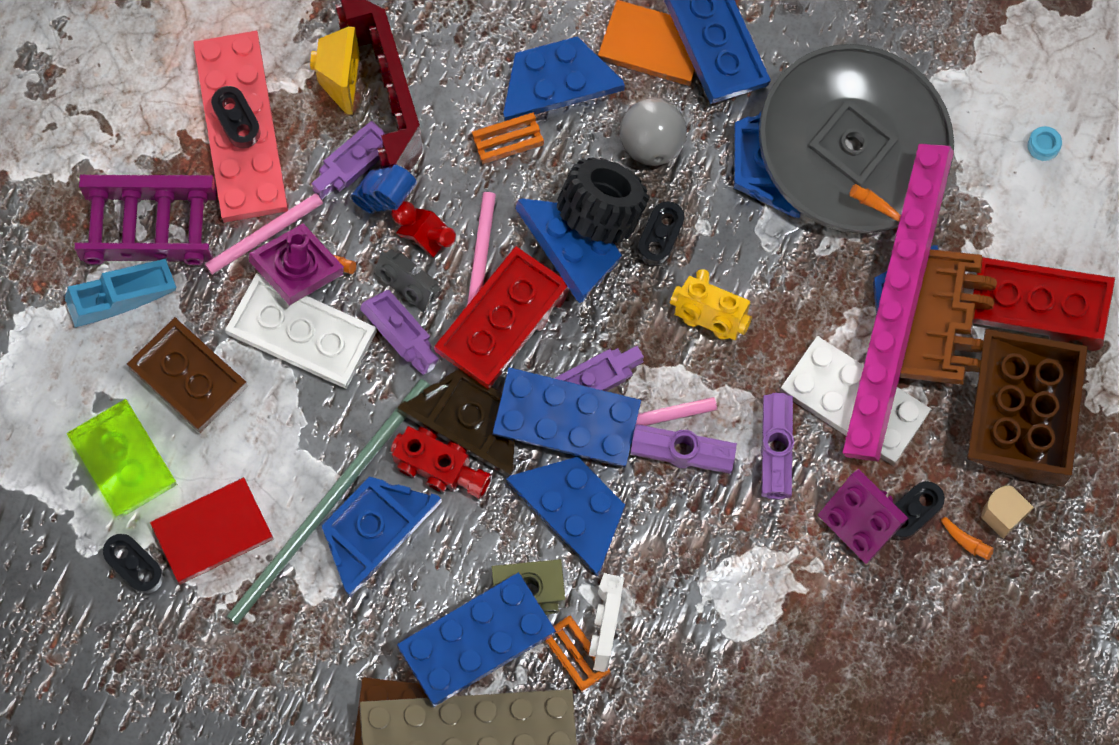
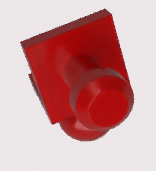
M403 201L397 210L392 209L393 220L398 225H401L396 234L401 238L414 240L430 257L434 258L441 247H451L455 243V231L447 227L433 211L415 208L408 201Z

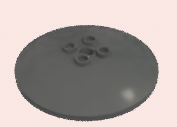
M841 44L828 46L810 52L796 60L773 84L764 102L759 122V143L762 159L772 182L779 192L793 207L808 218L821 225L844 232L875 233L899 226V222L869 206L861 204L859 200L851 197L849 193L853 185L857 184L865 189H870L901 215L918 145L951 146L954 151V134L951 119L940 94L933 84L906 60L883 49L867 45ZM849 136L857 138L861 143V149L851 150L848 148L845 138Z

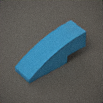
M166 259L105 272L101 274L99 280L68 286L64 299L76 328L141 307L175 291L177 287Z

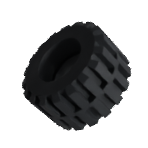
M591 157L587 160L581 159L572 166L557 198V210L561 212V218L568 222L567 225L578 231V234L584 237L587 236L597 242L603 241L604 243L611 244L613 241L620 243L624 239L627 240L631 237L647 206L649 195L646 194L647 189L645 185L641 184V179L632 174V171L628 168H624L619 163L610 162L607 159Z

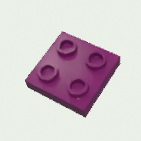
M304 223L249 253V262L289 306L343 275L344 266Z
M858 469L849 476L818 516L867 564L907 521L908 517L893 503L891 496H886V491L880 490Z

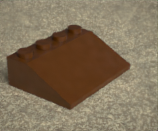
M985 329L967 459L1028 481L1064 487L1072 476L1088 346Z

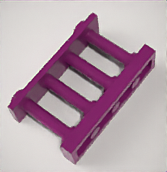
M80 175L79 188L85 200L91 201L88 243H75L74 246L80 261L91 265H100L104 261H157L166 259L167 262H184L188 265L196 266L213 259L209 243H202L204 203L207 200H217V186L213 175ZM108 200H122L124 202L122 243H102L104 205ZM141 200H155L157 202L155 243H135L137 207ZM174 200H188L191 202L188 243H168L170 208Z

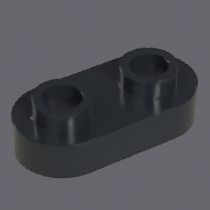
M233 86L219 88L213 94L211 103L214 113L228 139L234 146L239 148L253 146L259 140L261 131L259 123L243 93ZM229 103L235 104L233 109L227 110L224 108ZM242 130L250 131L246 136L239 135V132Z
M666 201L659 203L653 209L638 246L639 256L645 263L661 265L669 259L684 225V212L678 204ZM669 218L673 223L671 225H664L662 220ZM656 246L661 251L653 254L649 251V248Z
M929 481L920 482L895 503L908 519L906 521L907 527L900 528L892 538L896 540L911 538L940 512L945 502L943 490L937 484ZM920 498H929L931 505L923 506L920 503Z
M115 534L105 542L103 547L104 559L134 591L140 594H150L161 586L163 582L161 567L131 536ZM127 549L128 555L125 558H117L119 550ZM143 573H152L150 581H140Z

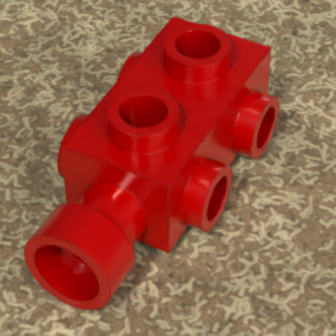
M407 426L404 434L399 433L391 446V452H393L392 458L394 463L398 464L396 469L409 478H414L418 474L428 479L426 484L440 493H444L446 489L455 492L457 486L460 485L467 489L468 494L478 499L484 496L490 485L492 474L481 469L476 471L468 467L470 460L466 454L467 451L454 442H449L446 445L436 440L437 436L423 427H419L416 430ZM413 443L421 446L417 452H411L409 449ZM446 458L451 463L447 467H441L439 465L440 460Z

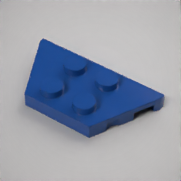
M578 36L515 53L503 118L504 121L533 112L535 115L624 91L625 84Z
M762 111L757 116H749L735 122L734 188L794 218H800L801 212L793 207L776 188L762 159L759 143V122Z
M523 198L518 200L515 209L579 303L584 302L589 292L595 286L597 287L604 280L606 274L618 265L622 254L613 241L611 244L604 243L603 241L597 242L587 236L584 237L578 234V231L570 228L567 225L568 222L561 218V212L557 210V203Z
M579 457L510 475L506 479L507 484L597 577L603 568V563L612 544L615 531L623 515L625 504Z
M368 477L322 525L344 589L350 598L440 505L442 500L438 495L420 493L411 490L410 487L399 484L391 485L384 480Z

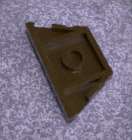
M457 369L447 375L443 381L432 384L424 389L423 393L408 402H402L398 406V413L444 440L460 445L467 451L466 453L505 476L509 477L512 475L515 440L492 435L502 396L500 391L493 387H490L488 390L462 370Z

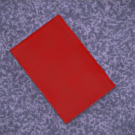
M244 477L150 522L179 585L274 540Z

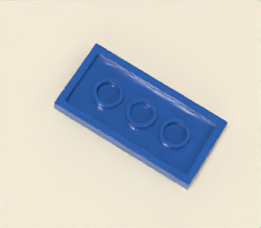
M664 0L710 104L769 85L771 79L735 0Z
M509 367L492 435L626 467L641 400Z
M518 572L397 644V648L431 704L435 707L554 636L556 630Z

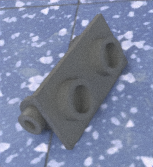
M390 249L387 253L382 251L374 273L385 284L390 285L404 296L410 304L415 305L425 313L431 298L435 300L441 294L443 289L439 287L440 283L423 270L419 271L415 276L411 274L417 265L404 256L401 251L397 250L395 252L393 249Z

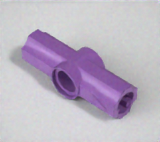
M772 393L763 396L762 446L760 450L762 456L761 497L774 500L792 497L793 396L786 395L785 393ZM775 440L780 441L785 445L786 450L782 452L773 451L768 443Z
M636 424L630 455L670 462L678 468L692 466L731 474L737 443L697 436L690 430L675 432ZM685 443L691 447L692 452L682 455L674 447L677 444Z

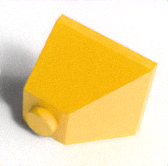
M346 27L319 38L317 51L312 50L310 58V69L315 70L318 83L345 114L353 115L360 59L355 27Z

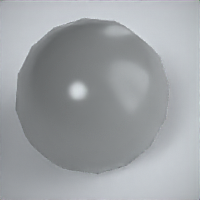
M645 99L635 103L627 110L620 124V139L625 152L638 163L648 166H659L672 161L680 154L687 140V126L681 111L670 102L663 99Z

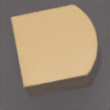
M1003 486L992 493L983 507L981 518L1004 539L1029 515L1034 507L1014 487Z

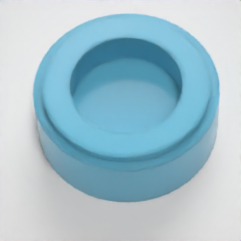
M1039 127L1031 133L1027 147L1034 158L1041 161H1049L1058 155L1062 147V138L1058 131L1051 127Z

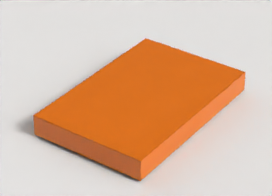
M616 1L598 57L603 62L691 86L695 69L671 15L624 1Z

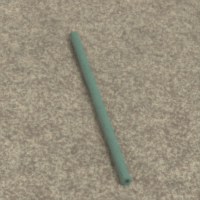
M420 379L402 402H408L423 393V390L430 385L425 380ZM397 408L226 616L236 625L239 624L405 420L406 417L398 413Z

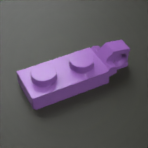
M373 121L366 124L323 161L324 165L319 169V173L322 175L312 182L313 191L323 199L333 192L335 188L340 192L345 187L347 188L380 160L377 149L383 147L381 135L385 133Z
M386 290L362 303L360 310L400 356L404 357V360L407 362L411 361L412 365L422 375L434 369L439 358L431 350L432 346L428 341L430 338L429 334L390 290Z
M638 346L622 354L619 349L613 351L609 349L555 377V379L608 391L633 376L631 369L642 364L644 356Z

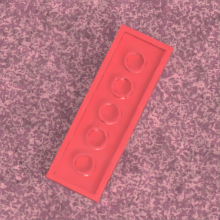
M257 30L193 41L223 223L287 212L288 205ZM233 86L243 93L259 123L261 131L259 140L253 146L239 148L234 146L228 139L214 113L211 103L213 94L219 88ZM229 103L224 108L227 110L233 109L235 104ZM242 130L239 132V135L246 136L250 131Z

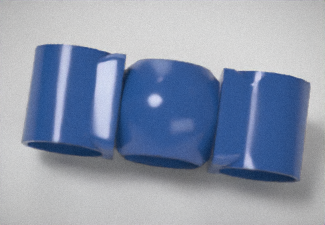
M393 165L392 168L370 170L350 197L357 206L370 214H374L375 211L397 210L417 185V180L410 172L399 165Z

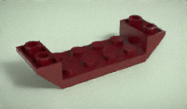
M340 0L339 4H335L339 28L341 30L346 27H355L358 47L372 44L375 59H378L380 65L379 70L383 86L387 88L392 116H395L397 122V131L381 135L383 147L377 149L380 167L392 168L393 165H399L411 173L423 153L420 124L384 8L368 0Z

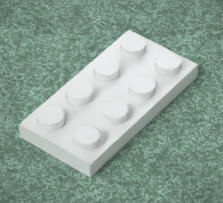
M258 273L253 278L225 329L227 335L345 389L349 386L377 333L375 326L308 296L289 306L265 278Z
M817 336L784 382L779 393L793 396V402L847 436L864 365ZM898 387L880 455L881 459L892 466L895 465L931 411V408Z

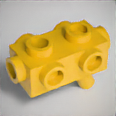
M705 269L698 270L696 278L689 276L682 287L677 286L670 300V304L676 306L674 315L683 318L685 324L692 327L699 325L713 331L714 335L719 339L730 338L736 340L739 333L745 335L752 320V316L748 315L751 301L709 284V272Z

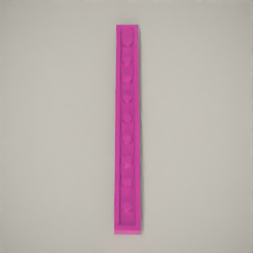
M918 145L843 449V454L847 458L879 462L954 153L951 146Z

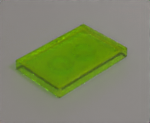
M127 399L122 400L66 433L118 520L178 485Z

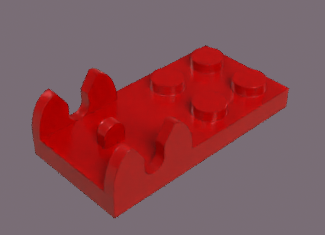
M515 246L436 343L434 351L489 390L536 330L541 331L544 329L553 308H559L563 305L569 293V288L562 277Z
M983 257L981 273H977V275L992 277L996 279L997 285L996 289L990 291L973 290V294L988 296L994 300L993 309L991 310L975 309L973 324L1047 335L1050 340L1069 343L1070 340H1078L1083 343V346H1088L1087 350L1098 351L1103 347L1115 286V277Z

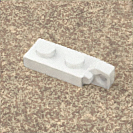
M604 573L597 594L604 602L603 605L598 604L594 625H599L601 628L599 636L592 635L589 656L595 657L593 670L605 672L608 669L622 596L623 576Z

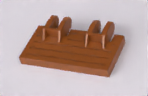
M930 249L900 378L964 385L966 372H979L981 360L954 356L955 350L982 352L983 340L956 336V334H972L975 309H993L994 300L991 297L964 293V288L986 291L996 289L997 281L992 277L965 274V272L981 273L982 255Z

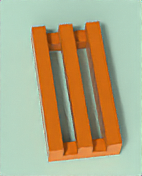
M534 112L472 131V137L482 165L544 145V139L540 133L539 125L536 123ZM533 134L534 138H530L486 153L484 150L496 145L513 142L516 139Z
M569 615L553 627L588 679L582 680L553 637L545 640V643L580 692L583 693L590 686L598 683L600 679L608 676L611 671L608 668L605 672L598 671L594 674L563 630L568 626L589 655L591 643L571 615ZM590 656V658H591L592 661L594 662V661H595V657Z

